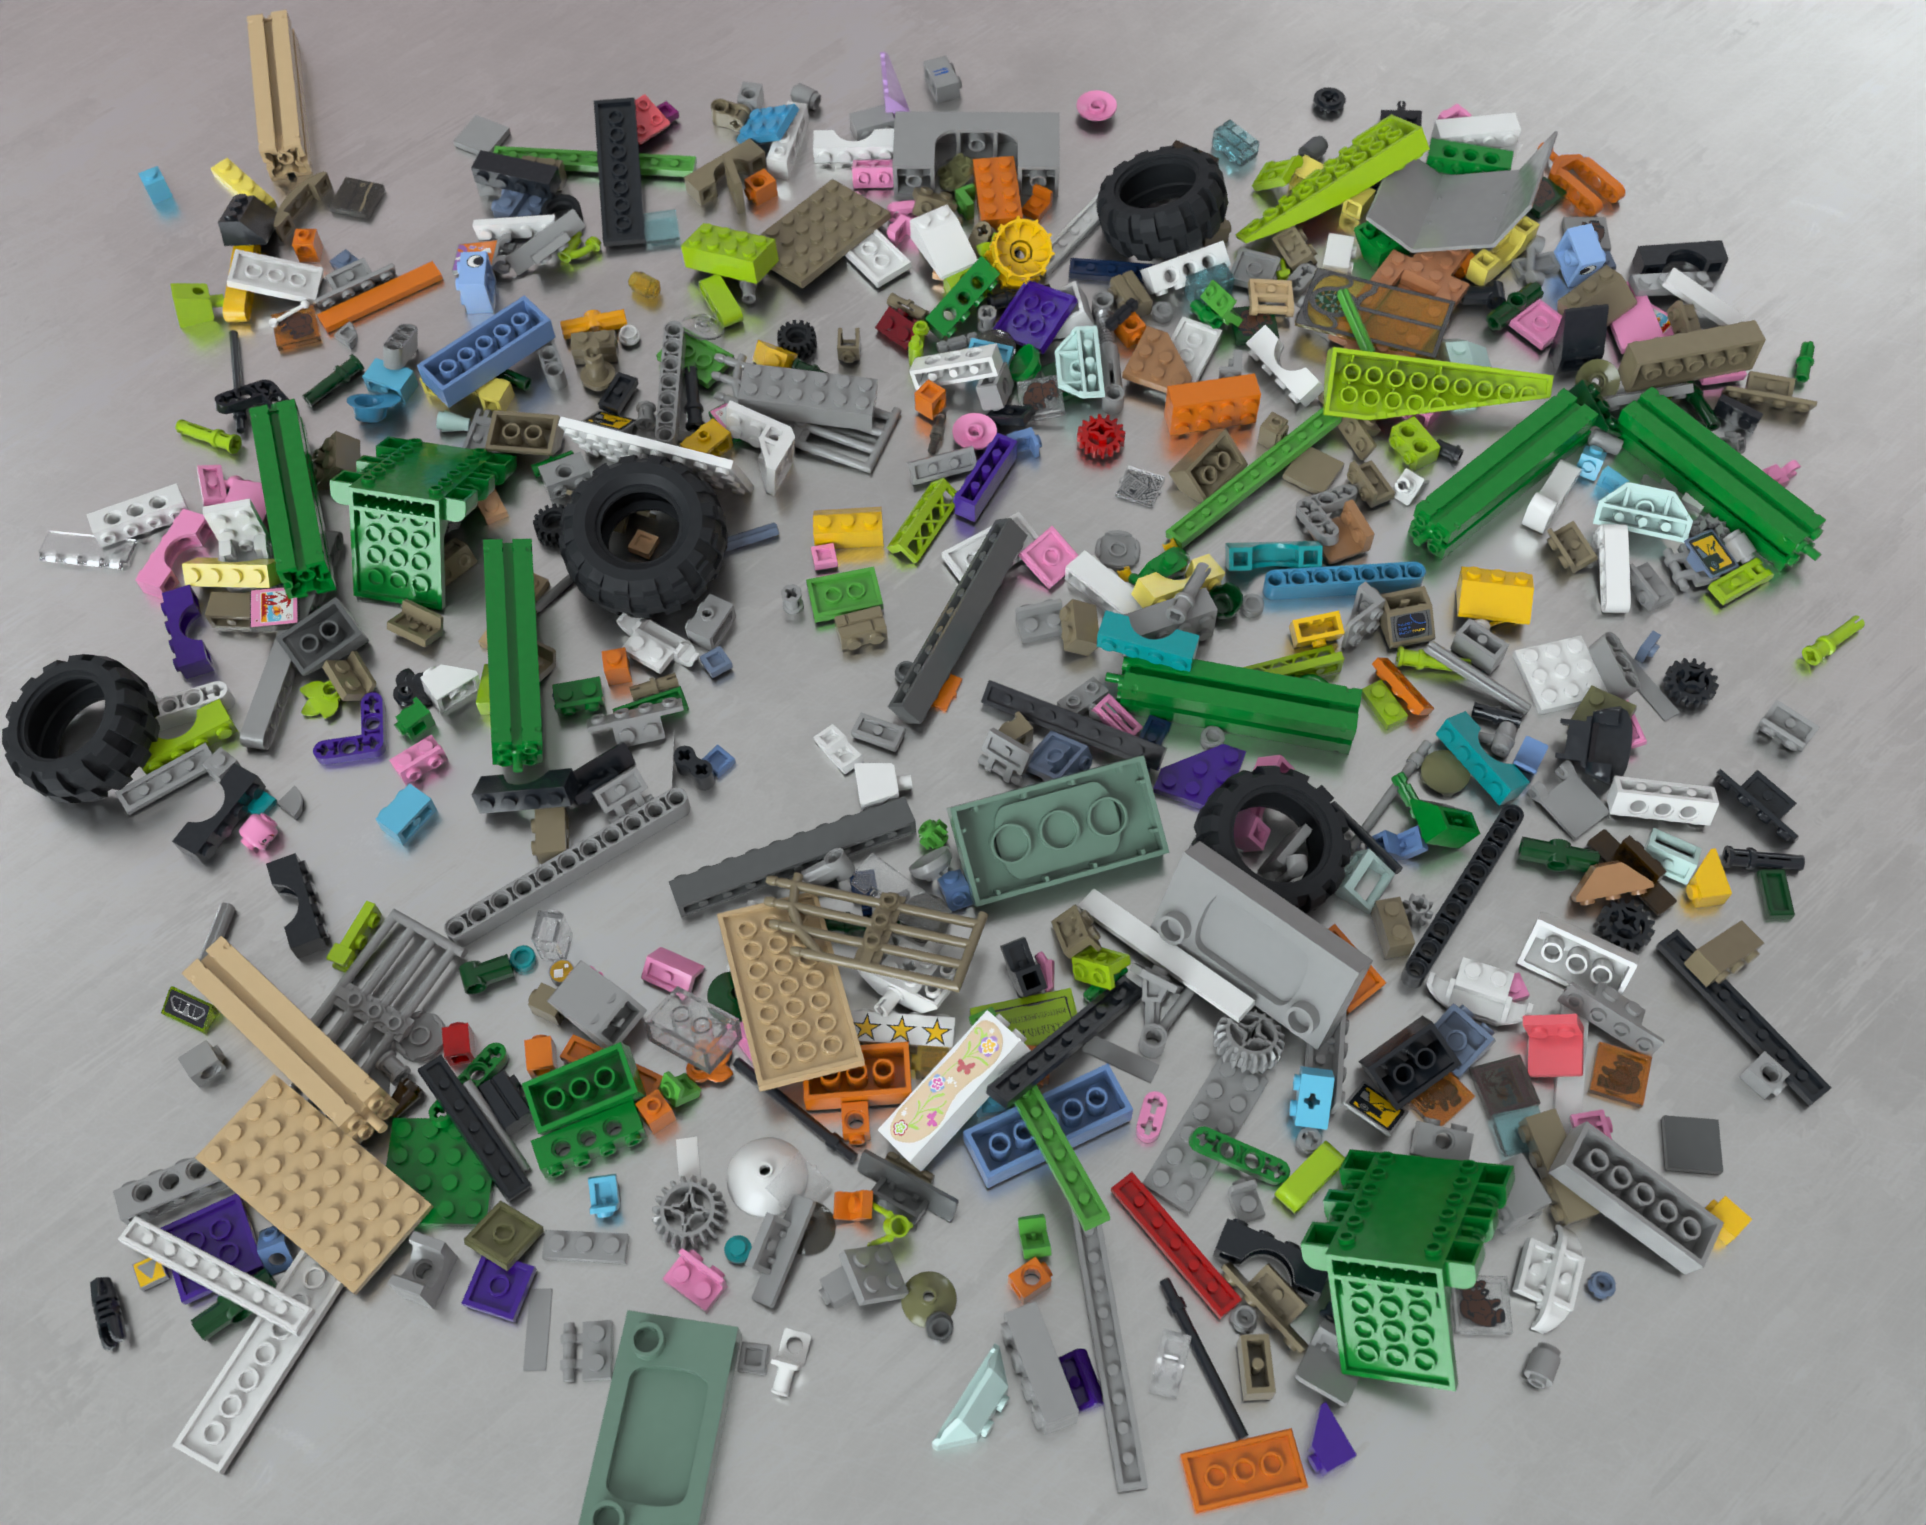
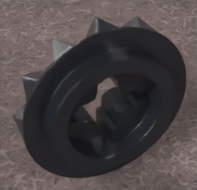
M1326 87L1319 89L1314 94L1313 102H1315L1316 108H1320V112L1325 110L1328 114L1331 111L1337 113L1338 110L1343 109L1346 97L1340 90Z

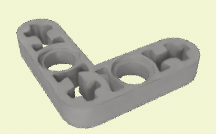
M1345 484L1303 498L1296 504V515L1320 544L1333 546L1339 541V528L1327 514L1343 509L1346 501L1353 499L1356 503L1358 490L1354 485ZM1323 501H1331L1332 503H1322V502H1323ZM1313 521H1322V523H1313Z

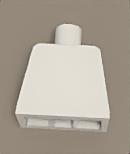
M892 763L854 764L861 812L867 807L885 804L892 798L899 799V791L913 789L911 775L896 776L895 767Z

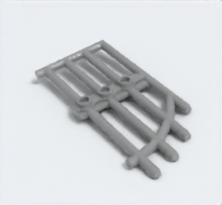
M716 353L714 356L716 361L735 368L733 377L713 371L711 378L731 385L734 396L715 392L714 398L727 404L730 400L738 403L742 381L741 375L742 371H744L745 363H747L745 362L747 356L740 353L738 358L735 359L729 356L726 357L721 353ZM875 407L874 416L887 420L884 428L872 426V431L860 430L879 437L875 446L816 426L815 424L774 420L787 424L792 428L795 435L796 448L871 474L901 414V409L894 407L892 412H888ZM813 433L870 453L867 462H863L806 442L809 434Z
M393 909L310 1020L316 1026H319L334 1005L344 1010L345 1012L327 1035L334 1043L353 1017L365 1022L344 1050L351 1059L374 1028L385 1034L361 1066L369 1075L378 1059L385 1053L393 1040L401 1043L410 1034L413 1025L416 1023L410 1017L455 955L464 958L468 950L400 911ZM398 922L407 927L363 988L360 989L351 984L394 924ZM415 933L427 938L383 999L379 1000L370 995ZM435 944L446 949L443 956L402 1012L391 1007L393 1001ZM294 1083L290 1084V1087L298 1093L300 1089ZM308 1099V1102L316 1108V1105Z

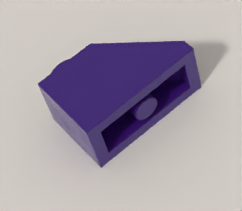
M1326 1402L1317 1409L1308 1447L1310 1454L1308 1460L1314 1471H1320L1323 1477L1353 1461L1357 1456Z

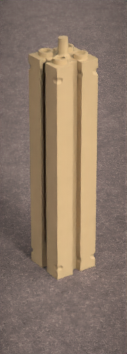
M287 10L271 12L268 18H265L263 14L247 16L260 155L263 162L266 163L267 171L272 181L288 179V174L294 172L296 177L313 174L300 51L298 47L299 42L294 29H292Z
M220 936L205 950L208 953L201 961L197 958L181 973L319 1109L358 1144L368 1139L375 1129L379 1133L386 1131L388 1125L383 1120L388 1119L399 1104L225 938Z

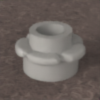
M1243 1304L1237 1306L1236 1310L1231 1312L1230 1320L1234 1323V1328L1238 1332H1252L1257 1327L1256 1320H1258V1314L1252 1307ZM1242 1317H1246L1247 1321H1242Z

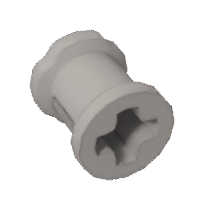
M984 305L978 309V318L980 319L978 330L983 334L993 333L992 329L996 325L997 311L993 306Z
M649 401L639 402L636 405V411L638 412L636 426L641 430H652L656 426L654 419L656 405Z
M794 584L786 585L781 591L783 609L788 614H798L804 607L803 600L801 599V588Z
M393 1050L382 1055L375 1064L377 1070H382L390 1078L393 1086L398 1085L400 1081L402 1082L411 1072L407 1065L404 1066L396 1058V1053Z

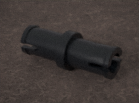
M1475 702L1471 717L1492 721L1494 725L1509 721L1519 729L1523 713L1501 709L1502 706L1498 705L1497 707H1492Z

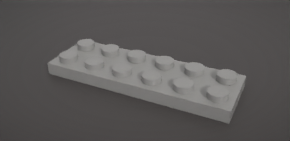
M1220 1056L1143 1181V1185L1149 1192L1189 1215L1220 1164L1216 1160L1195 1152L1190 1147L1189 1136L1191 1132L1198 1127L1205 1126L1235 1139L1269 1080L1257 1073L1252 1075L1250 1070L1247 1069L1242 1073L1241 1068L1237 1066L1232 1069L1231 1063H1223V1056ZM1204 1134L1197 1136V1138L1200 1140L1201 1146L1205 1143H1209L1215 1146L1216 1142L1218 1141V1139H1216V1141L1210 1143L1204 1139ZM1227 1143L1221 1145L1220 1150L1223 1156L1230 1147Z

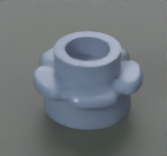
M1601 1271L1591 1274V1279L1588 1280V1288L1594 1293L1595 1297L1606 1299L1607 1296H1613L1616 1291V1283L1611 1274ZM1599 1283H1603L1604 1287L1601 1288Z

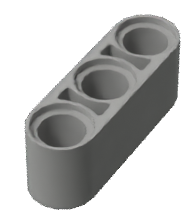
M400 324L383 345V365L385 368L390 370L402 369L418 348L417 326L413 324Z
M553 339L537 349V354L548 386L552 390L557 391L566 387L567 378Z
M1606 632L1589 646V653L1608 693L1626 700L1640 689L1641 682L1620 639L1614 633Z

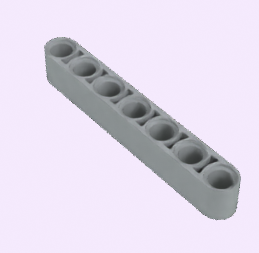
M670 321L664 326L655 437L656 441L678 446L686 339L683 325L678 321Z

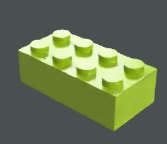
M703 223L681 245L686 268L758 284L779 261L775 239L727 227H719L709 223Z

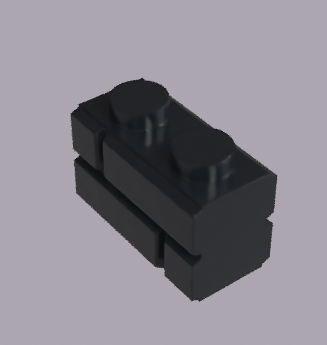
M502 1070L493 1076L491 1080L480 1085L478 1090L508 1135L512 1136L534 1120L526 1096L523 1097L519 1092L523 1088L515 1075L509 1077L506 1071Z

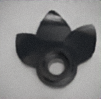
M406 668L397 675L395 679L397 686L393 690V698L399 705L410 706L414 703L412 699L415 697L423 705L432 703L424 691L420 678L424 672L415 675L410 668Z

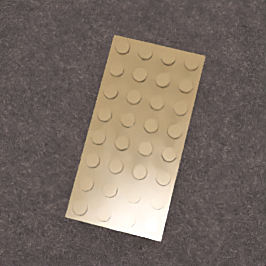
M809 893L799 894V903L821 907L818 895ZM760 903L718 913L717 918L759 1091L864 1066V1057L838 966L790 954L791 946H799L803 949L807 947L796 934L769 927L771 919L791 922L788 910ZM800 913L803 925L827 930L824 918ZM813 938L823 952L834 954L830 941Z
M275 1074L265 1082L195 1157L355 1295L359 1293L433 1208L432 1204Z

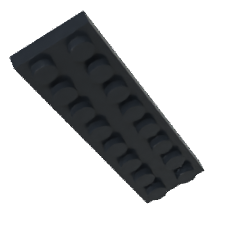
M635 97L594 100L604 247L646 243Z

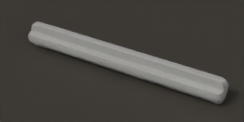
M1430 641L1425 647V653L1514 711L1523 713L1524 716L1530 710L1532 705L1438 643Z

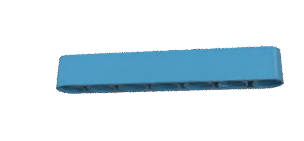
M1414 561L1270 570L1265 575L1262 592L1270 600L1352 596L1357 594L1358 587L1366 581L1371 587L1376 588L1380 594L1421 587L1426 569L1421 563Z

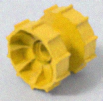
M1017 216L1015 220L1010 221L1004 226L1000 224L998 234L993 236L989 250L984 254V257H987V261L1000 272V275L997 277L1001 285L1000 288L1006 287L1019 290L1022 284H1027L1029 280L1039 283L1041 280L1039 276H1044L1047 271L1045 269L1055 255V252H1052L1050 239L1052 233L1048 234L1038 224V219L1032 221L1020 219V216ZM1014 251H1021L1024 254V258L1018 259Z

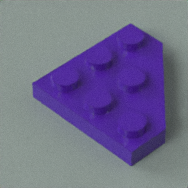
M1221 744L1165 766L1160 770L1153 792L1201 809L1207 802V798L1216 788H1219L1227 778L1240 772L1246 751Z

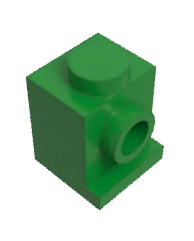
M417 697L412 699L414 704L404 708L396 716L398 722L394 724L402 736L407 734L412 741L436 724L431 712Z

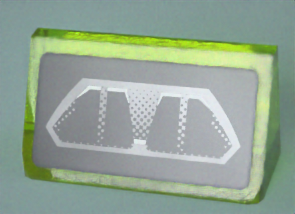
M173 986L170 987L161 1011L162 1015L206 1034L220 1013L213 1004Z

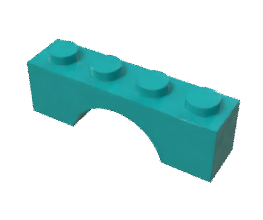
M1318 541L1225 543V566L1229 571H1246L1268 566L1292 568L1322 567L1323 546Z
M1106 610L1097 634L1096 647L1109 652L1122 653L1130 658L1137 657L1148 660L1153 664L1170 666L1175 670L1190 672L1198 649L1200 635L1176 629L1172 634L1162 639L1144 638L1134 631L1130 624L1129 616Z
M1466 711L1447 718L1435 735L1499 806L1518 798L1530 781L1514 764L1499 762L1483 750L1478 739L1481 727Z

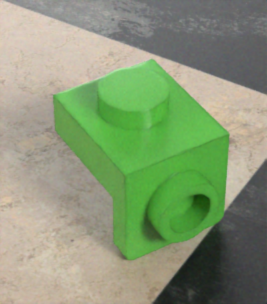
M973 183L955 190V202L958 205L957 212L962 214L966 221L974 219L973 201H975V185Z
M668 1071L663 1074L659 1091L676 1108L698 1098L701 1088L689 1079L686 1073L675 1077Z
M1037 1214L1019 1217V1236L1024 1260L1033 1259L1034 1257L1040 1259L1044 1256H1051V1245L1047 1233L1045 1215Z

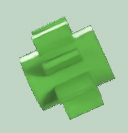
M931 819L925 821L918 830L919 838L921 839L919 843L927 850L930 847L932 849L943 847L949 838L948 831L946 830L948 826L940 819L937 821Z

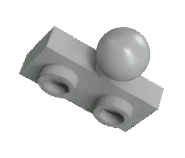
M1093 676L1057 701V706L1081 715L1089 711L1091 719L1102 723L1099 716L1091 710L1109 694V690Z

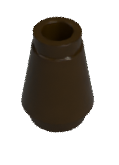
M407 1077L403 1082H399L391 1096L399 1104L392 1114L395 1118H398L421 1098L420 1094L423 1089Z

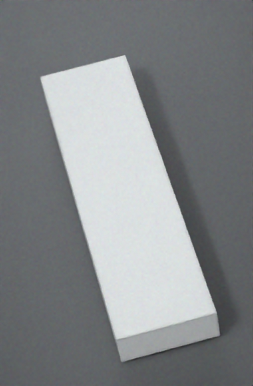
M1676 268L1669 272L1662 284L1664 288L1686 303L1694 304L1696 310L1718 325L1739 323L1745 317L1742 313Z

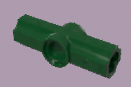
M1530 282L1518 292L1510 293L1504 303L1486 316L1488 327L1493 331H1500L1518 314L1538 299H1541L1544 295L1541 285L1537 282Z
M1522 837L1518 849L1519 859L1546 864L1548 869L1558 872L1568 869L1587 872L1591 865L1599 864L1600 859L1599 851L1571 846V843L1564 839L1544 841Z
M266 1268L253 1276L273 1288H276L278 1285ZM219 1295L216 1303L194 1317L191 1322L201 1339L206 1341L229 1324L243 1321L252 1312Z

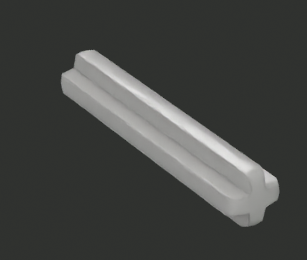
M224 902L220 904L199 957L200 961L208 955L205 951L220 936L225 937L235 911V907L232 904Z

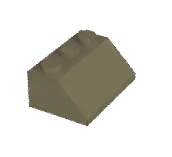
M1605 265L1557 301V312L1563 315L1565 309L1608 304L1607 326H1609L1636 306L1637 300L1623 276L1608 265Z
M493 410L485 450L552 456L561 449L564 430L558 426L560 416Z
M1227 429L1208 431L1168 473L1181 492L1198 503H1202L1239 474L1248 463Z

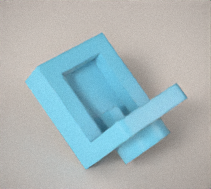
M1586 445L1577 464V467L1582 469L1579 476L1595 481L1607 453L1603 452L1604 450L1598 446Z
M1607 466L1602 470L1597 485L1606 492L1611 493L1624 483L1630 481L1619 472Z
M617 1173L589 1177L590 1214H597L599 1218L614 1215V1211H617L620 1207Z

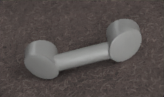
M1536 235L1526 247L1527 271L1525 280L1527 284L1537 282L1542 287L1545 274L1535 271L1536 253L1540 254L1545 246V237Z
M1294 854L1286 857L1287 871L1284 874L1281 872H1268L1263 874V878L1284 883L1302 876L1308 868L1306 855Z

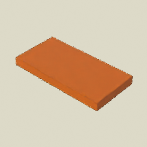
M1292 1428L1179 1455L1195 1515L1308 1489L1309 1487Z

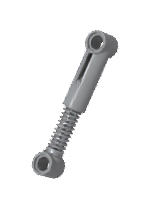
M1099 291L1093 295L1091 314L1096 320L1105 391V397H1102V409L1109 415H1116L1123 410L1125 391L1122 385L1118 346L1115 344L1114 331H1110L1105 327V321L1113 314L1114 298L1107 291Z

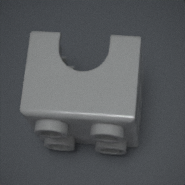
M1523 1153L1499 1163L1514 1166L1515 1182L1507 1203L1503 1208L1498 1209L1499 1223L1497 1229H1500L1502 1234H1506L1537 1219L1542 1214V1209L1548 1207L1552 1202Z

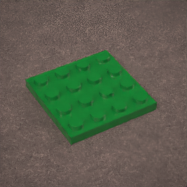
M393 1118L386 1167L433 1206L432 1210L417 1227H475L491 1211L494 1182L455 1125L452 1123L449 1127L437 1128L432 1124L430 1118Z

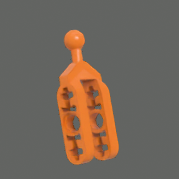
M1544 142L1538 146L1537 150L1544 144ZM1553 147L1549 158L1553 165L1548 178L1567 191L1565 198L1585 215L1592 217L1602 211L1603 204L1597 195L1568 172L1571 169L1610 203H1616L1624 198L1626 193L1624 186L1593 159L1583 157L1581 154L1559 156L1554 152Z

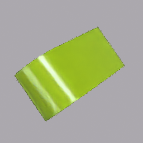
M715 274L699 281V287L705 300L723 328L744 320L738 303L720 275Z
M1327 1140L1324 1141L1278 1188L1274 1196L1296 1214L1340 1169L1345 1157Z

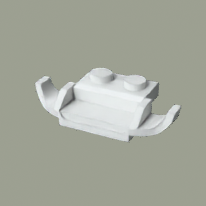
M623 612L616 620L620 628L631 636L621 648L625 647L629 657L659 674L665 670L672 660L683 666L691 667L700 656L688 639L686 640L654 623L651 619L634 618Z
M1465 957L1462 959L1456 979L1451 978L1450 982L1439 978L1436 973L1430 971L1427 980L1429 991L1447 1010L1453 1003L1458 1007L1463 1004L1474 1014L1472 1019L1497 1027L1499 1025H1511L1522 1022L1523 1016L1531 1015L1534 1006L1532 1003L1512 1002L1513 997L1508 996L1515 973Z
M1556 1225L1555 1230L1558 1231V1240L1556 1244L1551 1246L1532 1237L1525 1239L1512 1290L1537 1302L1536 1308L1540 1309V1313L1535 1322L1532 1323L1531 1329L1541 1334H1545L1557 1327L1565 1320L1570 1311H1573L1586 1259L1582 1257V1247L1576 1234L1561 1225Z

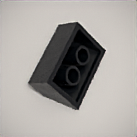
M246 194L233 196L218 221L224 246L267 244L275 230L274 220L277 212L255 196H247Z
M1423 1015L1358 1061L1374 1085L1396 1111L1462 1065L1435 1024Z

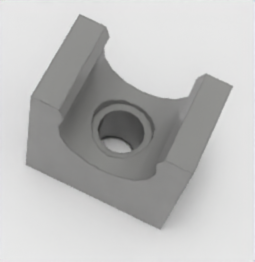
M413 1231L409 1239V1243L413 1246L410 1262L401 1276L392 1274L388 1284L402 1298L434 1309L458 1256L444 1241ZM432 1268V1274L428 1278L422 1279V1273L426 1269Z

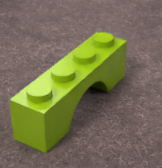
M217 699L197 709L194 725L182 736L173 739L158 737L157 742H152L149 748L152 755L142 769L147 775L204 743L209 747L238 732L221 700Z

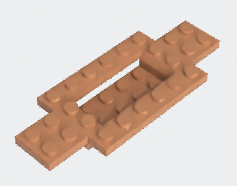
M1393 249L1370 281L1394 286L1400 279L1397 287L1456 301L1455 308L1468 291L1470 284L1453 277V275L1470 254L1471 249L1416 252L1413 258ZM1367 283L1357 297L1370 291L1373 285ZM1379 287L1377 293L1364 299L1360 306L1376 310L1391 289ZM1394 290L1379 311L1442 326L1449 303ZM1358 310L1365 325L1373 313ZM1377 314L1366 326L1368 335L1372 339L1420 351L1425 349L1438 331L1437 329ZM1346 316L1341 317L1337 321L1338 325L1335 329L1353 333ZM1334 332L1328 333V339L1344 346L1343 348L1360 350L1355 338ZM1372 342L1377 353L1418 358L1420 355Z

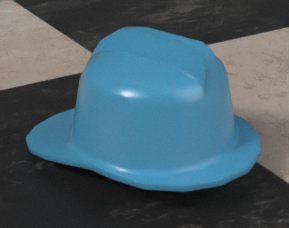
M356 394L347 398V403L354 409L356 420L369 423H377L386 417L388 407L394 406L401 401V397L395 394Z

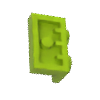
M1091 945L1071 958L1075 980L1109 990L1115 988L1113 974H1118L1123 968L1131 965L1129 954L1103 947L1097 952Z

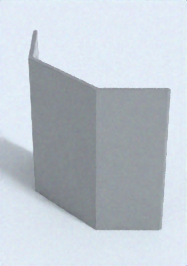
M1555 131L1520 170L1442 176L1422 160H1412L1403 169L1393 172L1382 180L1367 213L1366 220L1411 253L1494 248L1532 209L1558 131Z

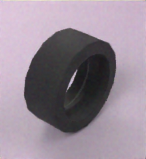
M555 195L553 200L547 199L542 205V215H552L554 212L563 209H574L583 221L580 202L571 195Z

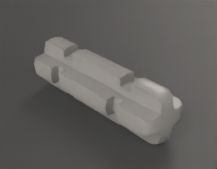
M976 332L967 333V336L963 334L948 338L946 342L945 340L938 341L936 348L939 354L948 352V350H958L967 347L971 338L978 339Z

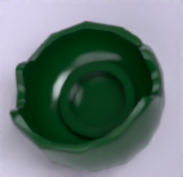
M1230 582L1214 586L1209 592L1218 609L1216 616L1218 619L1232 618L1238 613L1243 604L1242 592L1239 587Z

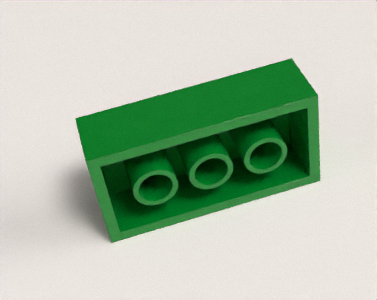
M622 1042L522 1083L537 1133L543 1136L631 1100L635 1101L647 1096L630 1046Z

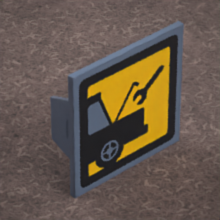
M1713 529L1684 541L1690 550L1686 560L1695 572L1704 570L1709 578L1712 579L1739 567Z

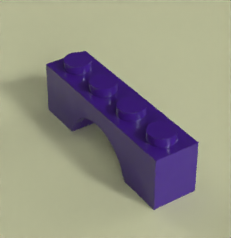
M190 585L163 592L164 602L160 605L163 614L168 619L164 623L168 634L172 638L168 642L171 651L176 656L173 659L176 671H181L186 680L213 672L214 667L211 654L203 640L187 637L191 624L202 616L197 595Z

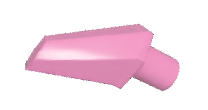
M1039 952L1034 958L1041 967L1048 987L1045 989L1047 993L1054 989V960H1048L1043 952Z

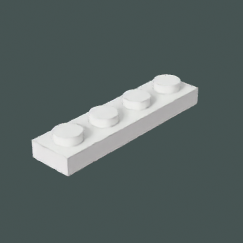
M553 214L473 220V228L479 241L498 240L503 234L507 233L511 234L512 239L530 238L547 228L557 218Z

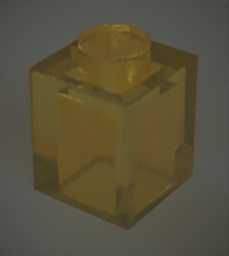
M917 1045V1053L911 1055V1070H915L916 1079L924 1080L947 1055L949 1047Z

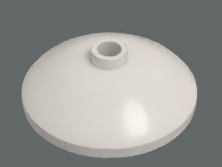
M773 1137L755 1139L742 1146L731 1159L726 1175L727 1188L733 1202L745 1213L764 1218L766 1212L776 1216L786 1213L795 1194L803 1196L808 1181L807 1167L801 1153L789 1142ZM763 1168L770 1169L767 1175L760 1173Z

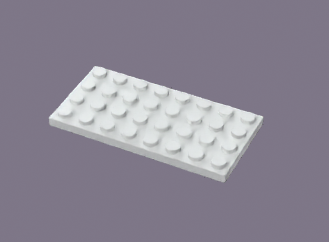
M560 417L558 426L565 431L564 434L571 437L572 441L579 444V448L585 450V454L591 457L598 458L599 455L607 456L606 459L608 461L617 463L621 460L620 457L637 455L638 458H648L649 455L669 458L672 464L676 462L682 463L698 473L702 481L711 483L710 486L715 489L731 488V492L738 495H744L745 492L752 493L754 489L752 482L734 460Z

